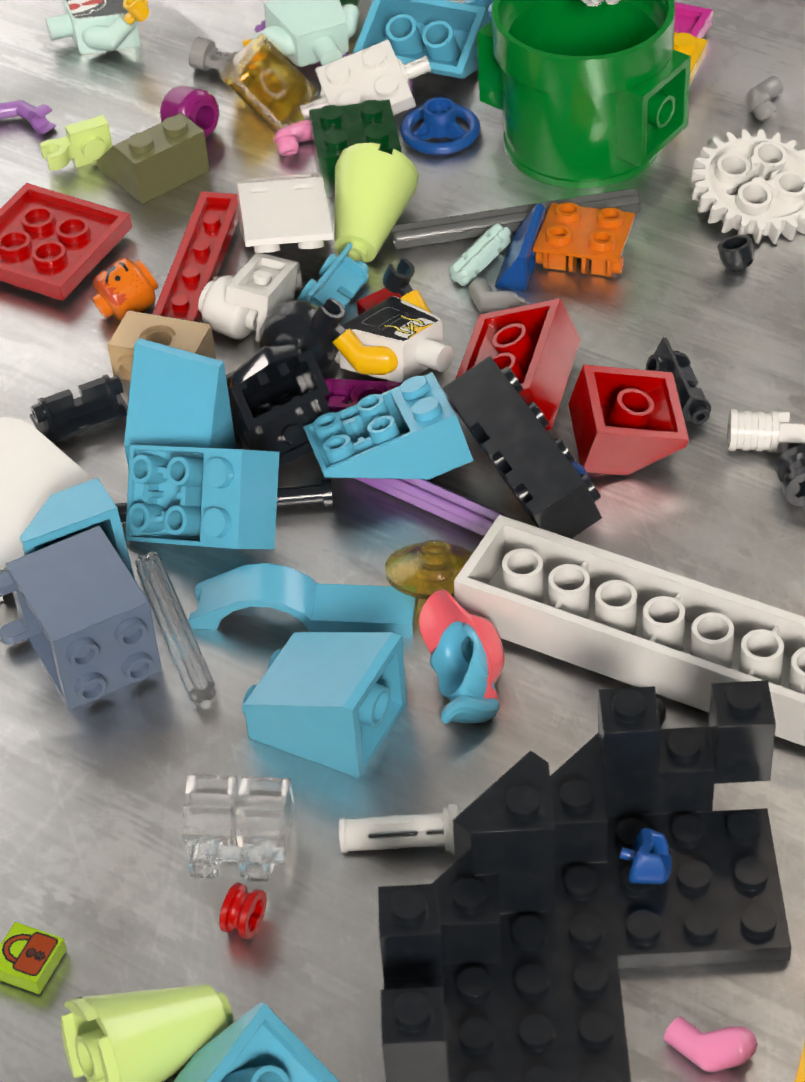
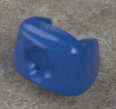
M643 828L636 836L632 850L622 847L619 858L632 861L628 876L630 883L661 885L668 880L671 872L672 858L668 853L669 847L664 834L649 828Z

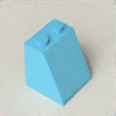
M294 632L283 649H278L274 652L269 661L268 669L259 683L252 685L245 694L242 712L246 718L248 737L360 779L407 706L402 635L393 632Z

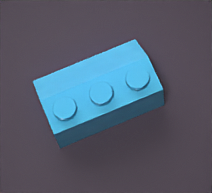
M373 0L353 53L389 39L395 56L403 64L426 55L432 70L429 73L464 79L478 70L477 32L491 22L487 7L447 0Z

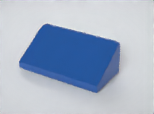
M536 204L513 234L495 282L496 288L525 292L528 289L536 266V252H533V246L545 220L543 204Z

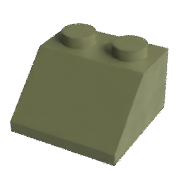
M182 113L169 117L147 130L131 135L128 139L113 145L97 160L98 168L141 204L210 171L205 132Z

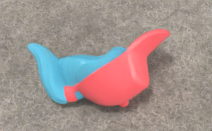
M444 589L437 590L424 604L420 613L419 626L422 638L431 654L430 665L438 675L440 693L451 700L442 710L441 721L443 724L450 723L451 721L459 723L486 722L493 718L499 710L498 695L494 685L501 675L505 664L501 638L490 620L466 612L448 591Z

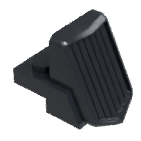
M295 344L265 346L241 365L231 377L228 394L233 429L237 431L244 450L279 452V467L313 451L303 427L314 423L321 415L331 413V410L325 399V395L329 394L330 391L312 350L302 353L300 347Z

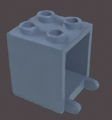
M100 525L6 563L7 571L0 573V597L13 592L19 619L0 628L1 641L6 645H13L25 639L28 640L68 710L88 702H93L106 694L134 682L142 681L148 676L162 671L149 601Z

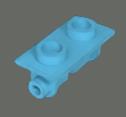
M349 243L339 256L332 253L319 272L321 276L319 281L310 279L299 295L298 300L313 302L323 307L327 299L331 298L340 302L345 309L350 299L352 300L368 281L369 268L364 262L354 261L348 257L353 246Z

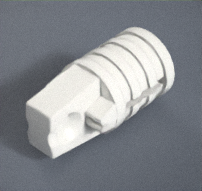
M730 409L727 424V450L735 451L736 449H741V451L754 450L758 452L764 450L768 451V453L783 454L788 450V443H805V423H789V411L771 410L770 413H765V411L751 412L749 410L738 411V409Z

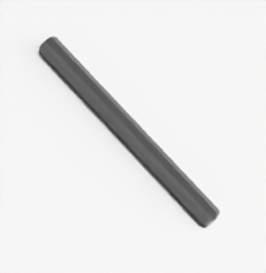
M631 188L404 223L393 226L391 231L392 242L395 249L403 250L480 238L496 223H499L503 228L508 227L511 233H513L536 204H543L546 217L551 203L571 202L581 207L598 209L612 207L622 212L638 213L641 201L637 189Z

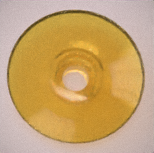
M429 540L410 544L396 550L389 556L385 564V576L395 589L415 598L428 600L435 591L440 589L448 591L455 598L454 580L473 552L464 547L441 540Z

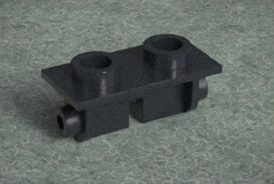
M663 337L655 353L648 358L645 370L673 372L684 420L692 421L694 424L705 423L710 417L711 405L705 398L702 389L696 387L698 380L691 367L690 359L680 351H673L668 339Z
M106 374L99 379L79 385L80 397L73 399L70 389L45 398L41 397L38 399V404L31 406L32 414H30V419L35 428L54 443L126 417L128 406L120 395L124 391L119 377L114 376L110 378Z

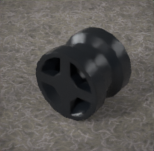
M805 445L785 451L780 455L775 466L777 476L780 482L783 483L782 490L786 500L790 504L799 507H805Z

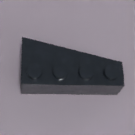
M489 356L442 388L456 413L537 528L572 539L602 519L595 504V501L601 498L598 490L585 473L580 476L571 463L575 460L560 437L553 440L546 431L545 427L549 423L535 402L532 401L527 405L518 394L524 389L508 366L500 370L491 356Z

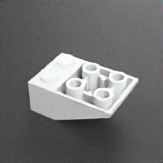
M320 172L236 179L240 231L245 246H254V252L269 253L280 251V244L297 243L298 249H316L324 247V240H334L323 176Z

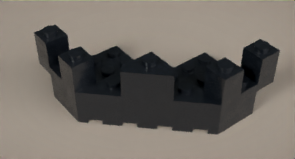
M768 680L711 683L709 727L661 729L655 686L599 689L598 733L551 776L549 762L530 750L453 819L455 863L432 884L378 887L379 939L384 978V990H381V1027L386 1082H631L619 969L790 960L791 941L768 809L712 811L714 784L770 781L776 721ZM643 828H649L664 834L668 843V853L672 858L671 872L668 880L661 885L630 883L628 876L632 861L619 858L622 847L632 850L634 840Z

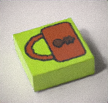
M14 922L0 944V981L40 994L67 951L64 938Z

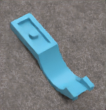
M270 563L243 565L196 584L195 595L199 603L197 611L190 613L188 621L190 629L217 630L220 621L233 611L248 607H270L291 614L303 622L310 632H393L402 635V637L413 638L418 603L417 587L319 584L310 576L288 566Z

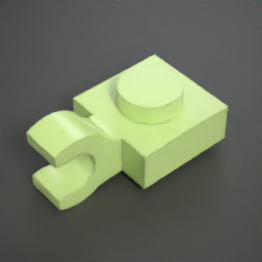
M104 115L65 126L66 137L49 139L40 143L42 158L47 159L50 171L66 167L70 160H72L76 168L97 162L112 147L109 124Z

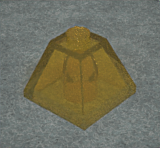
M262 33L238 52L218 77L275 133L279 129L294 123L302 112L300 105L307 104L317 91Z

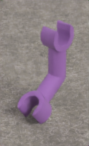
M23 100L0 103V120L20 116L30 121L34 130L39 134H44L56 127L54 123L49 122L45 115L53 111L46 104L35 107Z

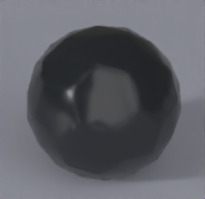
M295 300L281 304L267 315L260 328V349L265 346L295 344L300 347L302 353L312 350L321 373H324L333 364L339 351L332 343L335 340L332 335H323L314 330L312 318L319 305L313 302Z

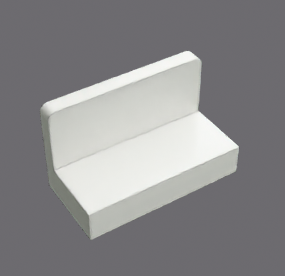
M255 253L226 285V303L258 310L255 341L260 342V328L267 315L277 306L294 301L298 262L263 253Z

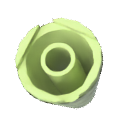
M359 143L345 148L335 165V250L340 255L346 246L351 243L353 246L348 257L354 261H362L364 263L372 261L378 254L393 226L397 223L414 195L418 181V172L410 159L393 149L392 155L379 151L380 144Z
M208 984L78 997L65 1002L64 1007L72 1012L61 1016L63 1044L73 1077L76 1079L85 1075L88 1082H163L183 1069L197 1051L233 1024V1013L227 997L222 992L216 993Z

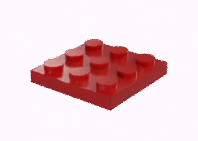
M25 183L0 208V281L64 301L133 227L131 214Z

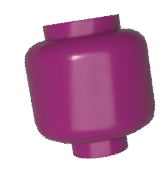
M185 85L174 87L166 93L160 107L161 122L182 113L204 130L205 139L214 132L220 115L218 103L213 95L206 90Z

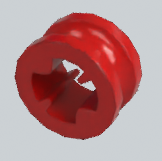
M235 883L226 894L219 916L220 930L232 933L237 929L241 938L251 939L257 933L265 914L266 893L260 889H254L249 893L245 884Z

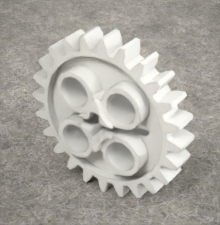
M742 129L741 136L738 139L730 132H726L724 142L713 138L710 148L702 147L700 157L695 158L690 187H693L691 198L692 200L699 201L698 212L710 211L708 219L710 224L722 221L724 223L723 233L729 232L734 228L738 230L737 235L753 234L754 241L758 244L763 235H768L773 244H777L780 234H783L790 241L794 240L796 230L805 234V149L795 150V139L790 140L786 144L780 142V133H776L772 139L766 138L763 129H759L757 137H751L746 129Z

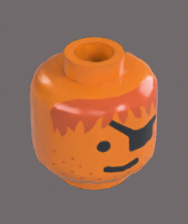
M121 258L94 277L93 284L97 294L91 299L105 319L113 315L117 320L122 321L128 310L143 313L153 306L156 301L154 291L159 286L150 271L139 259L133 262L128 258Z

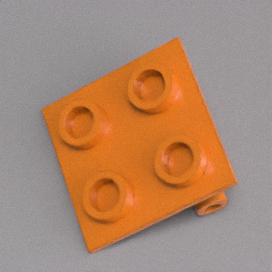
M571 202L551 203L533 246V252H536V264H543V269L566 271L568 266L569 272L574 273L577 259L581 258V273L587 274L590 259H592L591 274L611 278L614 274H622L624 257H621L634 222L635 213L622 212L612 207L603 209L581 207Z

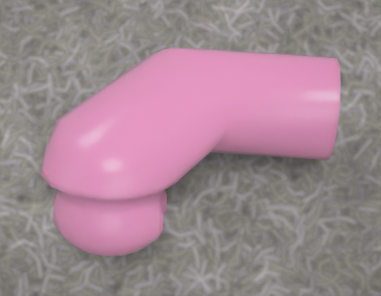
M310 120L298 121L276 131L274 144H277V151L280 155H294L298 152L299 142L312 140Z
M682 1017L676 1018L668 1026L663 1039L706 1072H716L747 1063L757 1049L755 1035L745 1027H727L703 1033Z

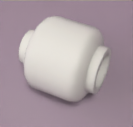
M224 275L216 281H210L204 287L199 298L198 310L202 313L203 322L211 324L212 330L230 338L241 340L249 336L252 331H256L258 310L225 302L226 285L234 277Z

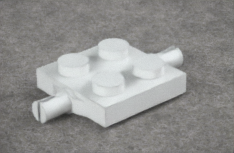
M388 39L316 68L315 70L321 83L322 98L300 105L305 120H310V109H318L327 105L342 106L363 103L367 100L381 101L390 99L392 112L395 115L416 106L410 91V79L432 72L426 55L403 64L395 56Z

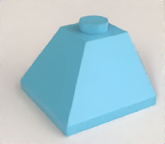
M98 478L51 494L20 536L24 555H28L100 525L134 578L118 508Z
M265 1003L257 1004L197 1051L174 1080V1082H340Z

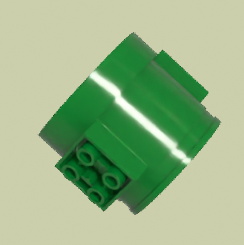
M581 0L493 1L492 21L477 32L476 39L478 48L479 71L477 79L479 82V100L503 110L504 150L510 162L518 170L537 181L564 188L586 189L617 184L635 177L647 169L654 162L660 150L688 126L691 56L673 49L674 0H621L616 5H608L604 1L601 2V5L595 7L587 6Z

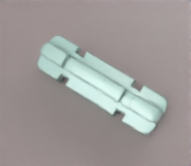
M499 223L493 224L484 235L461 255L462 257H459L449 267L451 272L450 279L453 282H458L461 286L468 285L477 276L476 274H479L500 254L499 252H502L511 243L510 229L508 227L503 228Z

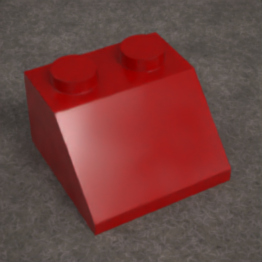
M583 364L568 406L580 465L585 468L586 472L627 476L687 446L689 437L673 372Z

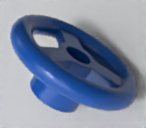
M437 97L426 101L423 106L408 113L401 123L400 133L403 141L410 148L429 155H447L462 151L472 145L479 136L480 122L478 117L468 108L455 104L448 98ZM456 117L463 119L468 124V131L462 129L456 123ZM424 118L421 126L417 130L412 131L414 124ZM433 137L453 139V141L444 143H432L425 140Z

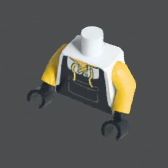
M401 259L396 270L392 264H389L383 276L384 287L390 292L400 293L401 298L391 296L342 326L339 323L345 314V309L340 302L329 298L323 307L319 306L312 318V326L318 333L332 335L335 338L332 343L340 352V368L403 383L408 378L417 376L428 368L444 372L451 365L453 349L451 346L443 344V323L441 319L430 311L419 290H413L409 284L415 272V268L409 260Z

